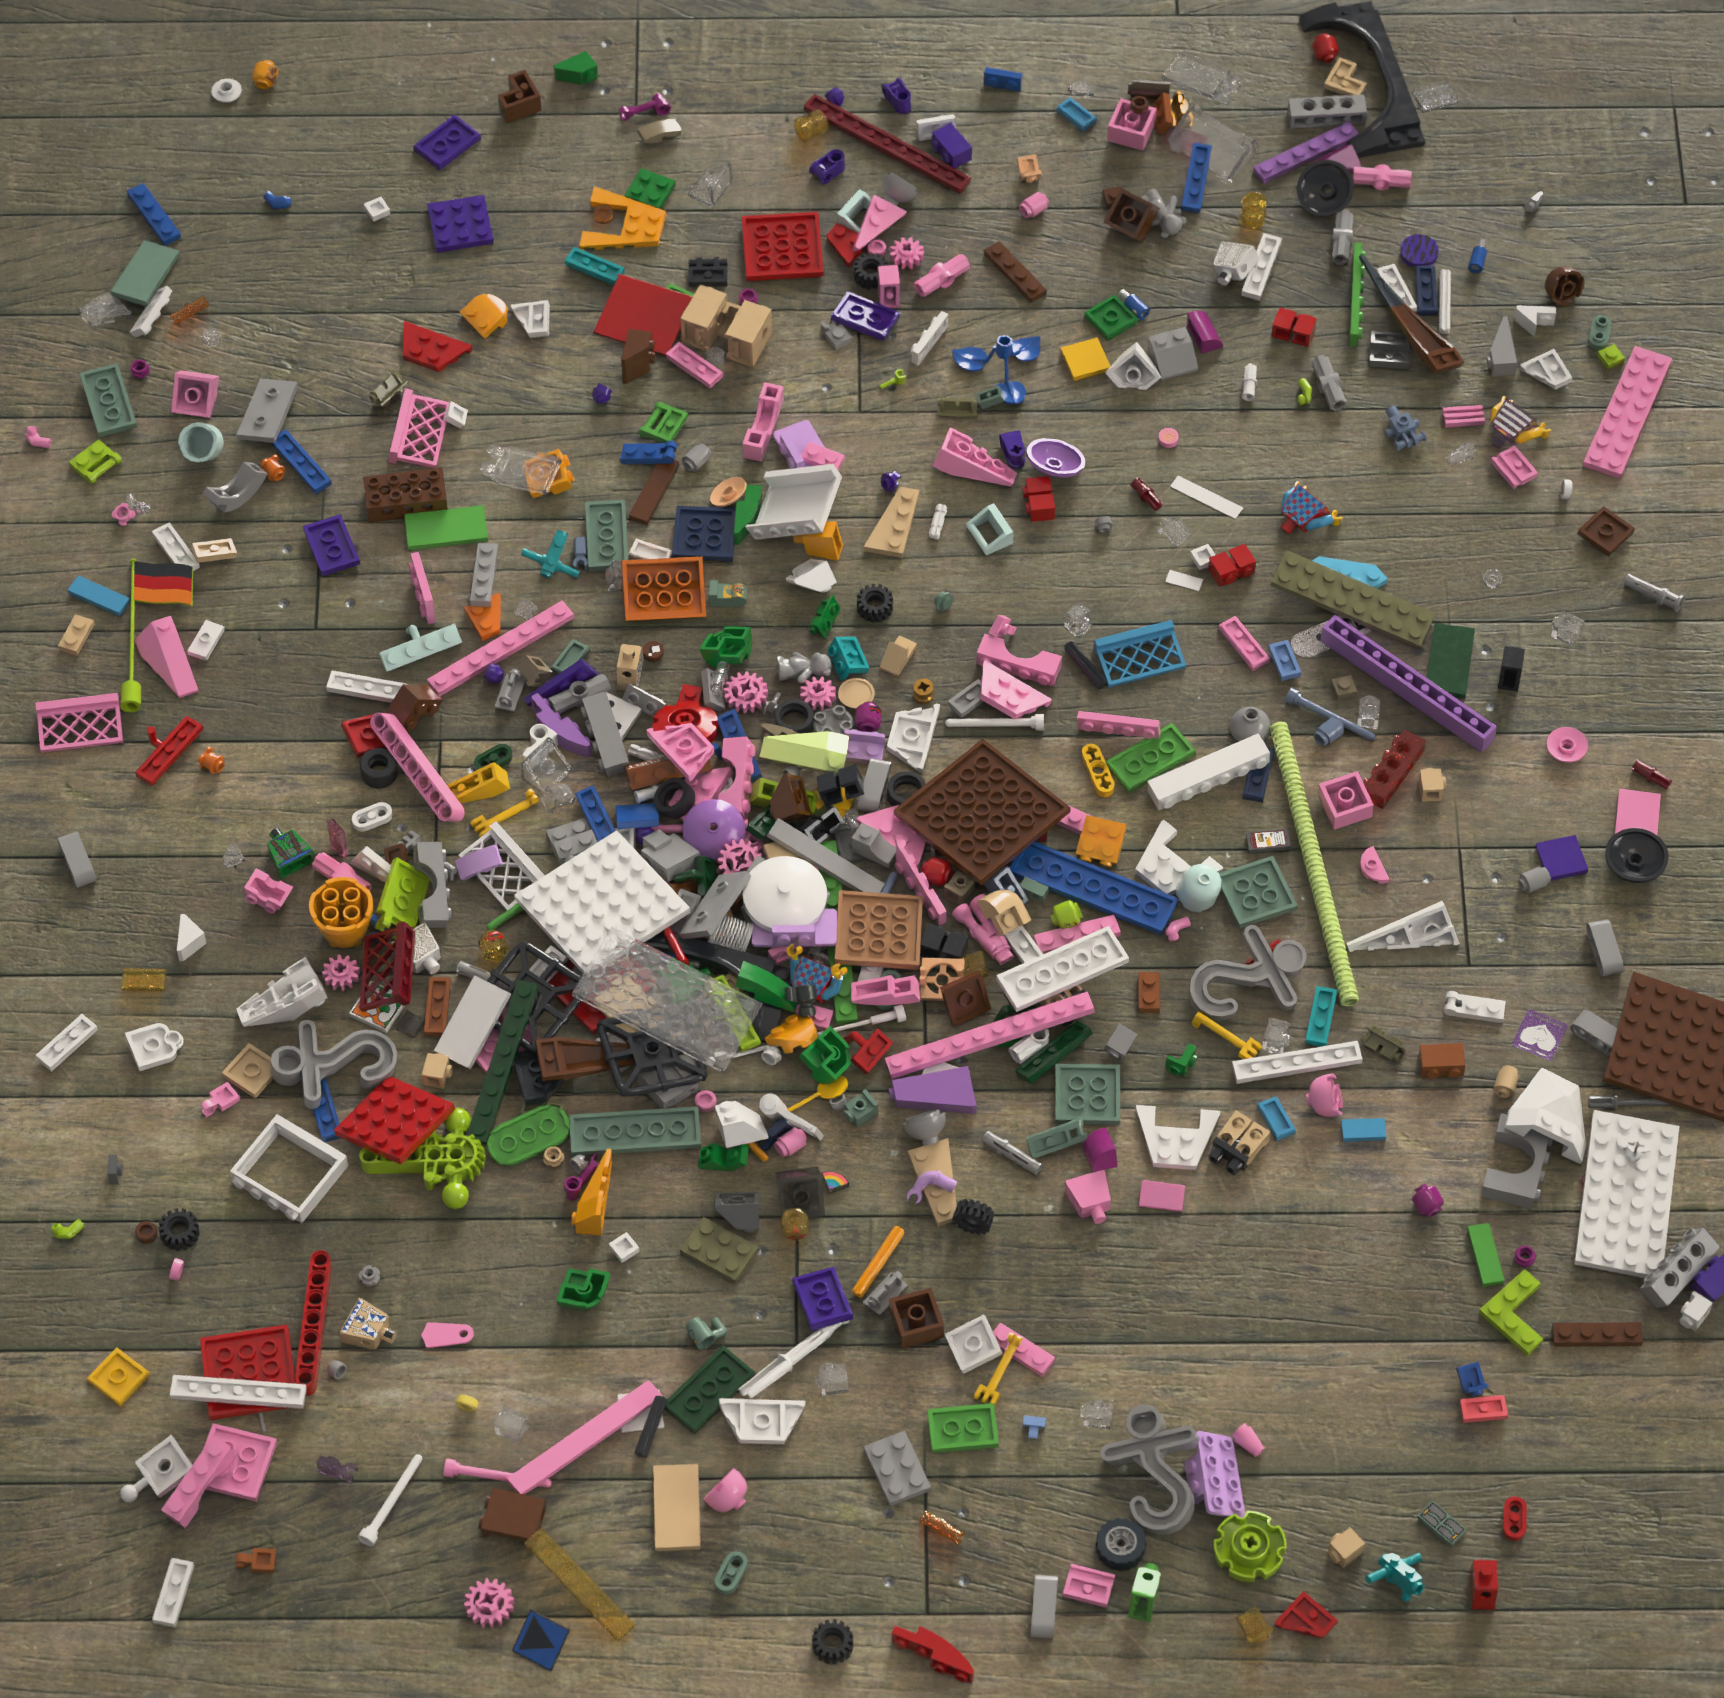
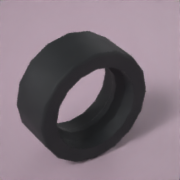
M797 699L784 701L775 711V725L791 729L799 734L810 733L813 728V711L804 701ZM791 712H798L806 717V722L800 726L792 727L785 725L782 722V717Z
M910 771L895 774L888 782L887 797L889 803L892 806L901 805L907 800L895 794V789L898 786L911 784L920 789L926 784L925 780L919 774Z
M678 777L664 781L657 788L654 795L655 807L665 817L670 819H677L686 815L695 802L694 790L683 779ZM683 789L681 799L675 805L666 807L669 796L673 792Z

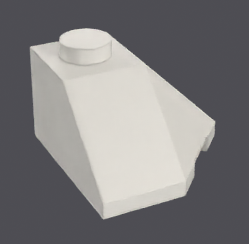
M1137 342L1122 353L1106 371V374L1118 388L1131 387L1147 390L1161 378L1152 360Z
M809 559L792 570L793 576L789 575L786 578L788 583L821 593L829 591L832 588L831 585L837 583L828 562L817 559Z

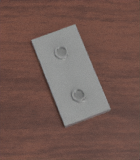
M260 378L237 432V438L239 440L275 443L299 387L298 383Z
M742 871L719 875L680 931L679 936L682 939L712 936L751 877L750 873Z

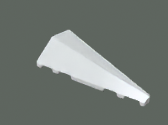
M1440 901L1346 944L1349 951L1353 952L1354 950L1369 951L1383 948L1435 947L1449 944L1459 945L1460 943L1443 901Z

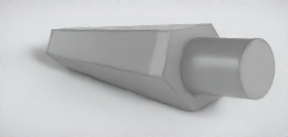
M1538 192L1526 203L1524 207L1526 211L1532 213L1538 208L1543 192Z

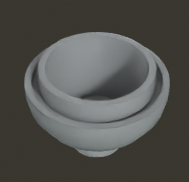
M893 172L890 174L885 173L883 189L886 195L883 199L897 206L899 202H909L918 195L915 186Z
M1244 707L1233 714L1229 728L1232 736L1237 741H1242L1258 733L1264 741L1270 733L1271 724L1269 717L1264 711L1256 707Z
M939 1109L923 1112L907 1118V1122L903 1126L911 1137L921 1140L923 1146L930 1145L939 1141L938 1135L943 1130L946 1122L945 1112H940Z

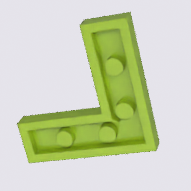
M1524 1269L1480 1308L1479 1314L1528 1356L1542 1344L1543 1338L1513 1311L1539 1289L1541 1283Z

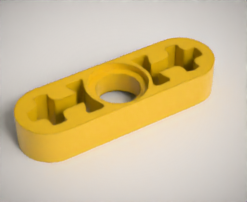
M1087 744L1082 748V760L1094 789L1100 797H1110L1114 793V781L1101 750L1095 744ZM1088 752L1094 754V761H1092V757ZM1095 767H1100L1104 771L1101 774H1095L1092 770ZM1102 780H1104V784L1108 789L1102 787Z

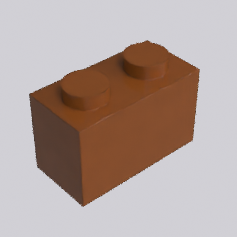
M1463 1043L1420 1045L1418 1057L1421 1078H1457L1464 1076L1466 1064Z

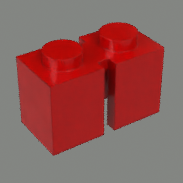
M1279 307L1272 325L1271 337L1288 341L1293 330L1295 334L1292 343L1309 347L1316 330L1317 318L1302 313L1296 315V312L1290 309Z
M1050 476L1026 478V485L1022 487L1023 499L1027 498V503H1025L1026 515L1030 514L1031 522L1055 520V504Z
M1246 544L1230 549L1229 554L1232 558H1229L1226 552L1209 558L1208 570L1219 587L1232 584L1236 578H1247L1255 573L1256 560Z

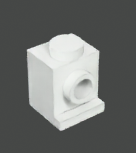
M1693 1291L1690 1301H1687L1680 1311L1683 1314L1679 1320L1681 1325L1696 1331L1710 1313L1712 1302Z

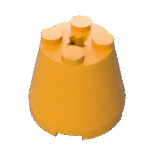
M332 878L326 880L325 884L315 892L313 891L309 901L310 915L314 924L327 939L330 946L338 948L359 946L365 937L373 913L372 895L369 889L367 890L354 878Z

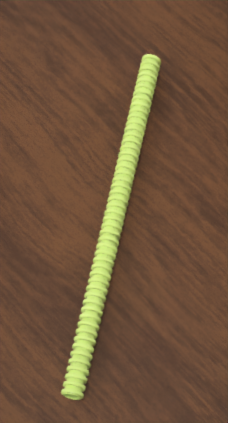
M1276 722L1270 726V732L1278 763L1280 764L1279 767L1284 780L1289 806L1291 807L1303 860L1305 861L1310 887L1312 888L1311 891L1315 899L1314 902L1322 927L1323 937L1325 938L1324 941L1329 954L1336 987L1338 988L1339 999H1341V1005L1353 1006L1359 1001V997L1357 996L1355 981L1341 934L1340 924L1338 923L1339 920L1334 907L1333 897L1331 896L1332 893L1321 857L1299 767L1297 766L1298 763L1293 750L1288 725L1285 722Z

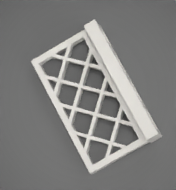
M496 821L490 825V831L461 852L459 857L461 858L484 848V843L491 837L493 838L497 848L498 846L501 847V849H498L499 853L508 855L507 862H502L503 864L498 866L506 867L505 876L494 875V868L491 870L490 875H481L479 873L476 877L508 911L518 903L514 900L508 905L505 902L506 894L520 892L522 881L534 883L545 875ZM510 867H518L520 869L519 876H508ZM493 880H504L503 889H494L492 887ZM508 880L518 881L517 890L506 889Z

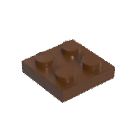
M1603 506L1578 530L1577 535L1607 556H1610L1634 533L1635 528Z
M978 970L940 987L949 1020L953 1026L991 1010L982 975Z

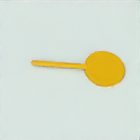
M840 1075L830 1084L819 1083L815 1094L787 1110L791 1112L818 1096L825 1099L840 1096L848 1087L847 1079Z

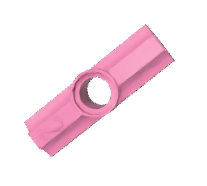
M1377 165L1375 168L1354 167L1353 181L1354 184L1373 185L1377 190H1386L1389 187L1410 188L1412 172L1391 170L1387 165Z
M959 254L945 264L937 263L931 268L929 274L914 282V287L921 297L927 296L940 287L947 288L957 276L970 269V264L963 254Z
M324 852L319 853L312 863V867L327 877L328 880L336 877H350L356 879L367 890L369 889L370 891L372 889L371 884L359 877L350 865L345 862L340 864Z

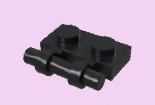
M702 257L689 259V287H699L700 285L706 287H728V259H720V257H714V259H702Z

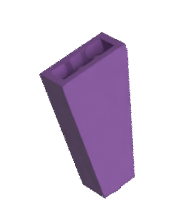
M968 1066L892 1080V1088H889L891 1101L895 1100L896 1108L939 1109V1111L976 1113V1101Z

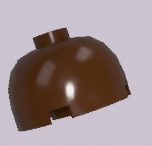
M1556 267L1548 274L1545 280V291L1547 296L1557 305L1567 306L1573 303L1570 300H1573L1576 296L1579 298L1582 294L1585 280L1581 273L1572 267Z

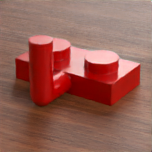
M878 1028L874 1030L867 1040L856 1031L843 1038L847 1044L855 1041L860 1046V1049L850 1061L864 1074L870 1072L893 1044Z

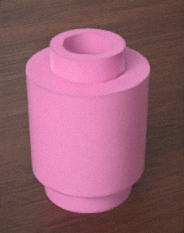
M1037 192L1022 201V204L1019 205V210L1025 218H1033L1048 208V199L1044 194Z
M794 1127L777 1138L774 1147L781 1157L791 1156L806 1146L805 1140H807V1136L802 1129Z

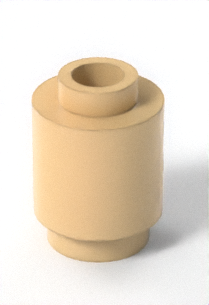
M1505 1065L1498 1071L1493 1088L1498 1097L1507 1099L1514 1096L1519 1079L1518 1070L1515 1067Z

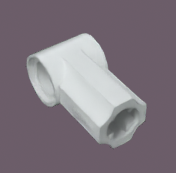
M1044 1029L1028 1034L1011 1046L1009 1053L1014 1061L1022 1064L1049 1043V1030Z

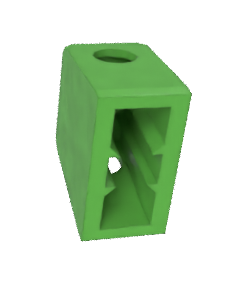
M1147 1563L1144 1568H1138L1131 1593L1129 1618L1151 1622L1161 1576L1155 1564Z

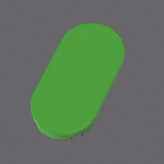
M553 1105L539 1106L495 1127L490 1133L487 1142L488 1152L491 1158L500 1165H518L545 1152L549 1147H556L562 1144L570 1132L568 1116L559 1107Z

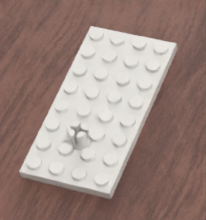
M1594 1110L1574 1265L1646 1278L1658 1269V1263L1665 1256L1679 1126Z

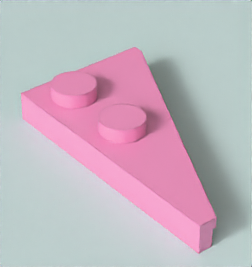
M874 195L870 200L853 251L856 252L862 249L868 242L891 227L897 220L903 218L907 211Z

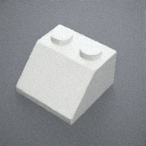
M725 1101L720 1105H715L718 1129L726 1148L768 1139V1134L761 1117L756 1112L736 1101Z

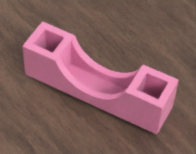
M764 382L759 396L754 424L751 429L748 428L743 441V458L759 462L763 461L784 402L783 386Z
M988 634L983 636L977 651L976 660L978 665L982 666L986 660L1006 673L1054 687L1062 664V656L1042 651L1032 658L1015 657L1007 651L1004 639Z
M747 736L723 738L722 758L728 766L736 769V777L731 787L719 794L718 800L730 803L740 812L743 819H747L748 812L751 810L749 794L752 793V783L750 781L751 775L754 773L752 757L755 756V746Z
M213 1435L161 1511L169 1519L186 1528L197 1513L199 1501L209 1483L217 1475L225 1473L236 1457L237 1453L234 1449Z

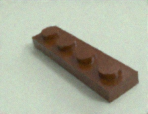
M1000 241L984 249V255L1030 303L1046 295L1047 289Z
M1641 1322L1553 1323L1552 1325L1554 1347L1642 1346L1643 1344Z

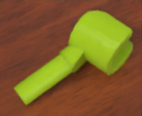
M898 369L895 372L894 378L879 386L881 389H884L892 384L903 385L907 375L902 376L903 370Z

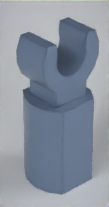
M575 537L573 540V569L577 570V566L582 564L585 567V571H587V539L585 537Z

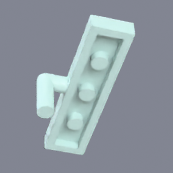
M455 624L421 637L417 627L411 625L406 629V633L411 635L413 640L379 653L385 671L388 672L462 643Z

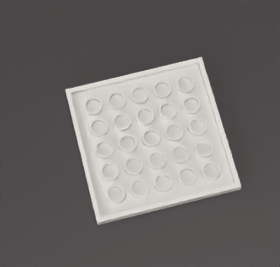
M618 831L613 832L514 895L517 903L587 979L691 913L690 907Z

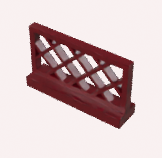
M405 921L397 923V928L365 936L359 1007L362 1012L395 1003H400L403 1006L410 1004L416 931ZM393 936H396V940L394 941V943L392 945H389L388 941ZM380 940V943L374 950H371L372 942ZM385 945L388 946V950L380 957L378 953ZM395 952V958L391 963L386 962L391 954ZM375 957L379 958L377 963L370 968L371 961ZM385 963L387 965L386 969L380 975L376 972ZM394 970L393 977L387 982L385 978ZM375 974L378 978L371 986H368L369 980ZM382 982H385L384 988L377 993L375 991ZM392 988V997L384 999L383 997ZM372 993L377 995L372 1002L367 1003V999Z

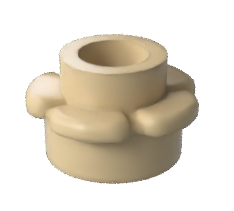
M549 1147L543 1154V1162L547 1166L557 1167L564 1160V1154L558 1147Z

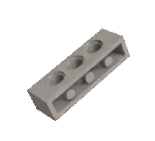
M1364 95L1295 98L1288 101L1287 112L1290 129L1340 126L1346 122H1350L1352 125L1366 124L1367 108Z
M1704 1228L1688 1230L1683 1235L1684 1239L1682 1242L1673 1246L1670 1250L1671 1254L1658 1263V1269L1644 1279L1645 1283L1640 1290L1656 1308L1668 1306L1719 1249L1720 1246Z

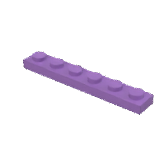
M1346 122L1254 166L1253 172L1265 184L1345 146L1350 139L1359 133L1350 122Z

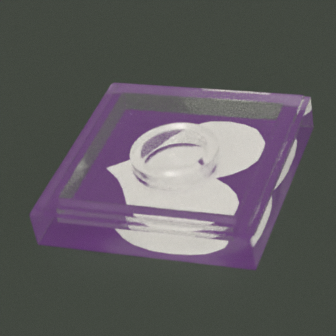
M1528 1009L1512 1046L1552 1061L1568 1024Z

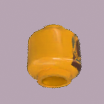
M270 60L257 62L252 74L255 86L260 89L273 87L279 70Z

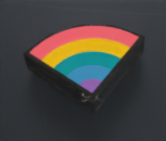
M831 1171L821 1173L829 1194L849 1187V1182L841 1174Z

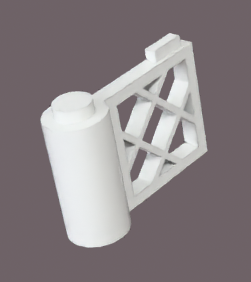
M766 1094L761 1098L759 1102L760 1109L771 1121L775 1122L785 1118L792 1125L802 1129L816 1139L822 1140L824 1135L817 1127L789 1112L786 1105L775 1094Z

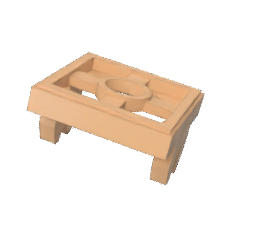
M922 958V966L920 967V1000L944 1001L940 990L942 986L937 984V978L945 975L949 979L948 983L964 977L965 960ZM940 965V972L936 976H927L932 968ZM947 965L956 971L958 977H950L946 973ZM927 983L935 984L939 988L938 994L931 991Z

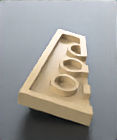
M899 487L865 543V552L903 558L920 490Z
M948 1138L908 1151V1157L917 1179L925 1172L940 1170L941 1174L953 1179ZM927 1185L923 1189V1193L937 1227L954 1222L952 1218L957 1206L955 1189L951 1193L936 1185Z

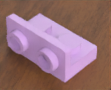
M856 729L844 730V735L849 736L845 762L869 764L871 758L883 760L885 734L863 732Z

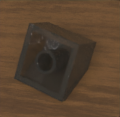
M818 1167L775 1172L782 1221L825 1215L821 1173Z

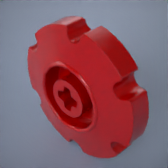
M679 701L674 706L666 705L654 715L652 728L654 732L666 730L665 726H680L681 724L692 723L711 743L717 736L718 718L710 707H701L699 702Z

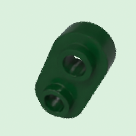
M498 744L479 754L474 760L475 770L493 762L500 767L509 764L513 758L511 747L507 744Z

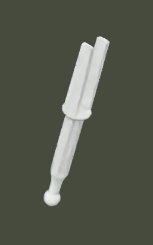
M849 1321L820 1328L785 1355L779 1354L777 1359L739 1388L741 1395L745 1396L748 1394L749 1398L752 1399L788 1371L791 1372L794 1364L830 1338L838 1327L842 1324H847Z

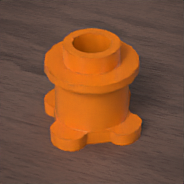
M277 455L264 459L260 463L262 465L261 469L268 473L267 477L270 481L281 480L285 473L284 466L277 462L279 459Z
M208 747L198 758L199 768L202 770L207 768L211 774L219 773L225 766L224 757L221 755L217 756L212 752L213 748Z

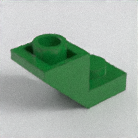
M717 1143L705 1146L700 1149L698 1168L732 1172L747 1165L749 1146L742 1144L729 1149Z

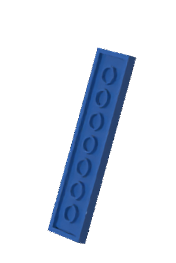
M1037 842L1032 843L1016 856L1009 868L1014 877L1018 879L1030 878L1049 887L1048 891L1106 914L1115 915L1116 918L1159 935L1163 934L1179 903V899Z

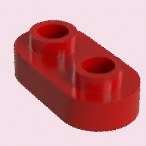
M1513 1496L1508 1498L1504 1504L1503 1534L1510 1541H1519L1526 1533L1527 1505L1522 1498ZM1515 1508L1518 1510V1512L1514 1513L1511 1511V1509ZM1516 1529L1518 1532L1512 1533L1510 1530Z

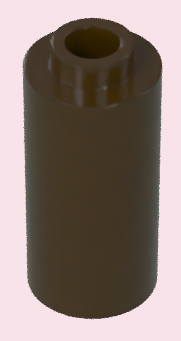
M1132 79V83H1128V94L1131 95L1132 99L1136 96H1142L1146 99L1157 100L1163 92L1167 94L1170 92V81Z

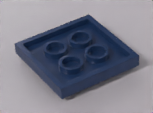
M677 506L672 558L702 557L703 561L733 562L736 508Z

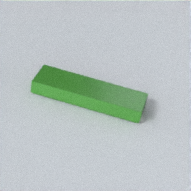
M1490 1224L1468 1226L1467 1231L1482 1287L1504 1284V1276Z

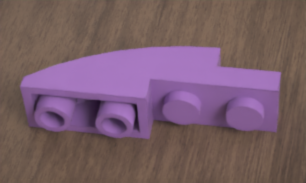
M538 693L531 696L532 709L536 712V724H544L557 733L558 745L580 756L590 757L592 743L587 736L581 734L577 723H572L568 717L561 719L557 712L554 713L547 699H542Z

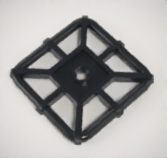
M519 941V944L512 948L496 970L493 969L490 972L491 976L487 980V982L493 985L500 981L509 987L506 991L511 996L505 1005L507 1008L509 1007L517 980L538 984L539 989L528 1020L532 1043L522 1038L520 1044L522 1048L534 1052V1054H537L535 1040L538 1039L536 1021L544 1011L557 1019L542 1039L552 1038L563 1025H567L569 1017L590 990V983L563 965L561 960L549 956L533 944L525 943V941ZM527 951L548 964V967L540 977L529 970ZM520 953L522 972L513 982L504 976L503 973ZM557 970L576 984L554 987L546 981ZM578 992L562 1013L550 1006L557 995ZM499 1021L493 1027L497 1030L498 1034H500L503 1025Z
M680 1004L678 1006L669 1005L644 1011L639 1009L634 1013L600 1020L597 1024L598 1035L605 1053V1063L609 1065L615 1086L623 1097L657 1091L667 1092L671 1088L705 1081L708 1076L699 1048V1038L695 1036L686 1010H684V1006ZM671 1014L664 1026L649 1029L646 1021L647 1018ZM680 1017L687 1038L672 1041L669 1030L677 1018ZM638 1021L642 1031L629 1033L615 1025ZM607 1032L625 1040L629 1049L613 1052ZM650 1046H652L653 1049H658L655 1052L648 1051ZM691 1048L697 1067L679 1058L675 1049ZM632 1058L635 1069L624 1084L617 1061ZM676 1066L693 1076L667 1081L663 1068ZM656 1070L659 1079L658 1083L631 1088L641 1072Z

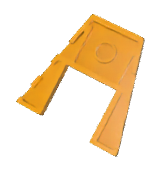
M598 187L593 188L590 200L592 207L627 212L621 236L583 231L579 249L583 251L584 248L603 250L604 247L616 246L617 249L623 248L625 245H634V247L659 246L666 211Z

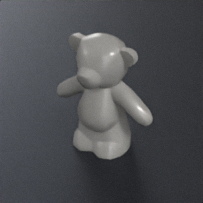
M1156 189L1149 190L1146 195L1141 197L1160 208L1151 226H1161L1162 238L1165 239L1168 236L1177 234L1181 230L1182 225L1187 222L1185 217H1178L1173 214L1177 203L1176 196L1170 198L1167 207Z
M794 652L792 654L793 657L790 659L777 656L779 681L798 678L799 683H804L811 674L828 676L831 673V660L826 654L814 653L810 660L798 652Z

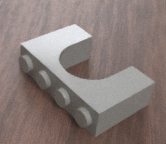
M1501 1113L1494 1142L1524 1150L1530 1156L1533 1165L1527 1171L1518 1174L1487 1168L1481 1197L1532 1209L1534 1201H1539L1541 1189H1538L1537 1186L1538 1183L1543 1184L1545 1171L1541 1169L1543 1164L1547 1165L1550 1152H1546L1547 1146H1552L1553 1139L1533 1129L1524 1137L1504 1128L1507 1114Z

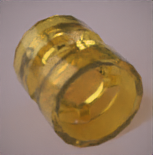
M820 109L810 112L808 117L803 115L794 119L796 133L802 142L813 139L815 135H822L829 131L826 117Z
M1258 192L1246 194L1242 199L1241 222L1248 228H1259L1266 219L1267 199Z

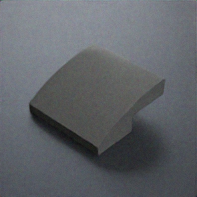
M1371 331L1369 367L1409 369L1410 342L1405 334Z

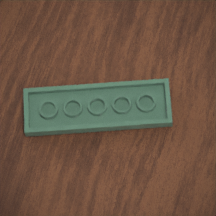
M698 1106L569 1115L571 1156H588L595 1153L603 1155L607 1149H612V1154L701 1148Z

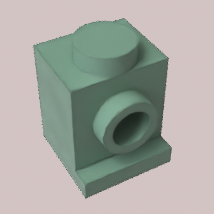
M865 1089L862 1091V1094L845 1104L844 1115L850 1123L853 1122L858 1128L878 1115V1103Z

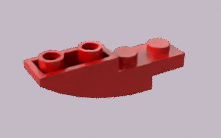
M896 1625L894 1626L891 1633V1642L900 1649L907 1648L915 1651L917 1655L923 1658L930 1657V1667L937 1673H947L954 1676L960 1682L967 1681L973 1683L974 1669L961 1652L951 1643L919 1626L917 1633Z

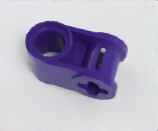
M896 78L892 83L881 85L884 97L890 102L897 113L905 114L911 110V93L901 78Z
M839 149L831 150L820 159L814 161L809 168V172L812 175H816L821 184L829 183L837 175L844 172V153Z
M1020 431L999 434L1000 446L1009 467L1013 469L1022 468L1025 464V447Z

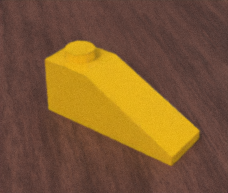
M495 762L447 785L460 804L492 798L510 789L507 772Z

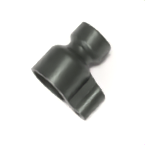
M816 985L785 987V1000L800 1003L798 1008L799 1016L816 1015L815 1007L813 1006V1002L817 999Z

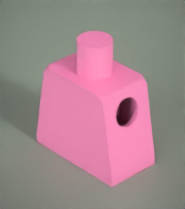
M1105 1170L1065 1181V1194L1081 1218L1092 1216L1095 1224H1100L1107 1219L1104 1212L1110 1210L1111 1199Z

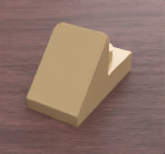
M900 635L894 643L890 641L880 664V670L898 677L917 649V643Z

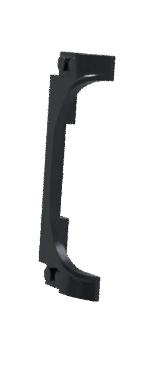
M1372 1L1339 7L1334 2L1314 8L1300 15L1299 20L1304 32L1341 27L1364 40L1368 50H1372L1386 84L1388 101L1380 116L1346 143V145L1353 146L1357 157L1362 158L1425 146L1419 116L1378 9L1375 10Z
M663 931L628 952L638 951L647 954L648 951H661L674 954ZM674 934L684 955L689 959L717 966L733 975L736 979L738 978L742 963L745 961L772 973L789 986L792 985L790 968L775 965L776 960L693 938L682 939L678 934ZM574 965L573 971L590 983L591 990L592 984L599 972L587 979ZM570 979L569 985L576 983ZM747 991L754 1008V1030L760 1041L767 1043L765 1037L771 1033L773 1028L779 1026L784 1009L755 1000V993Z

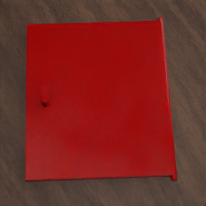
M618 273V279L593 333L625 343L629 329L652 332V339L656 341L654 352L666 356V353L672 349L681 329L680 318L693 296Z

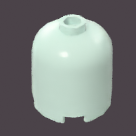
M197 422L190 424L182 430L178 444L183 452V456L188 460L204 462L219 456L223 450L224 441L219 429L210 424Z
M1197 864L1190 867L1176 886V896L1183 904L1182 906L1191 912H1202L1212 907L1221 890L1219 873L1215 868L1207 864Z

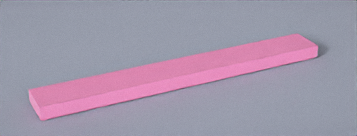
M649 1380L509 1476L507 1482L516 1493L527 1494L649 1409L655 1396H662V1394Z

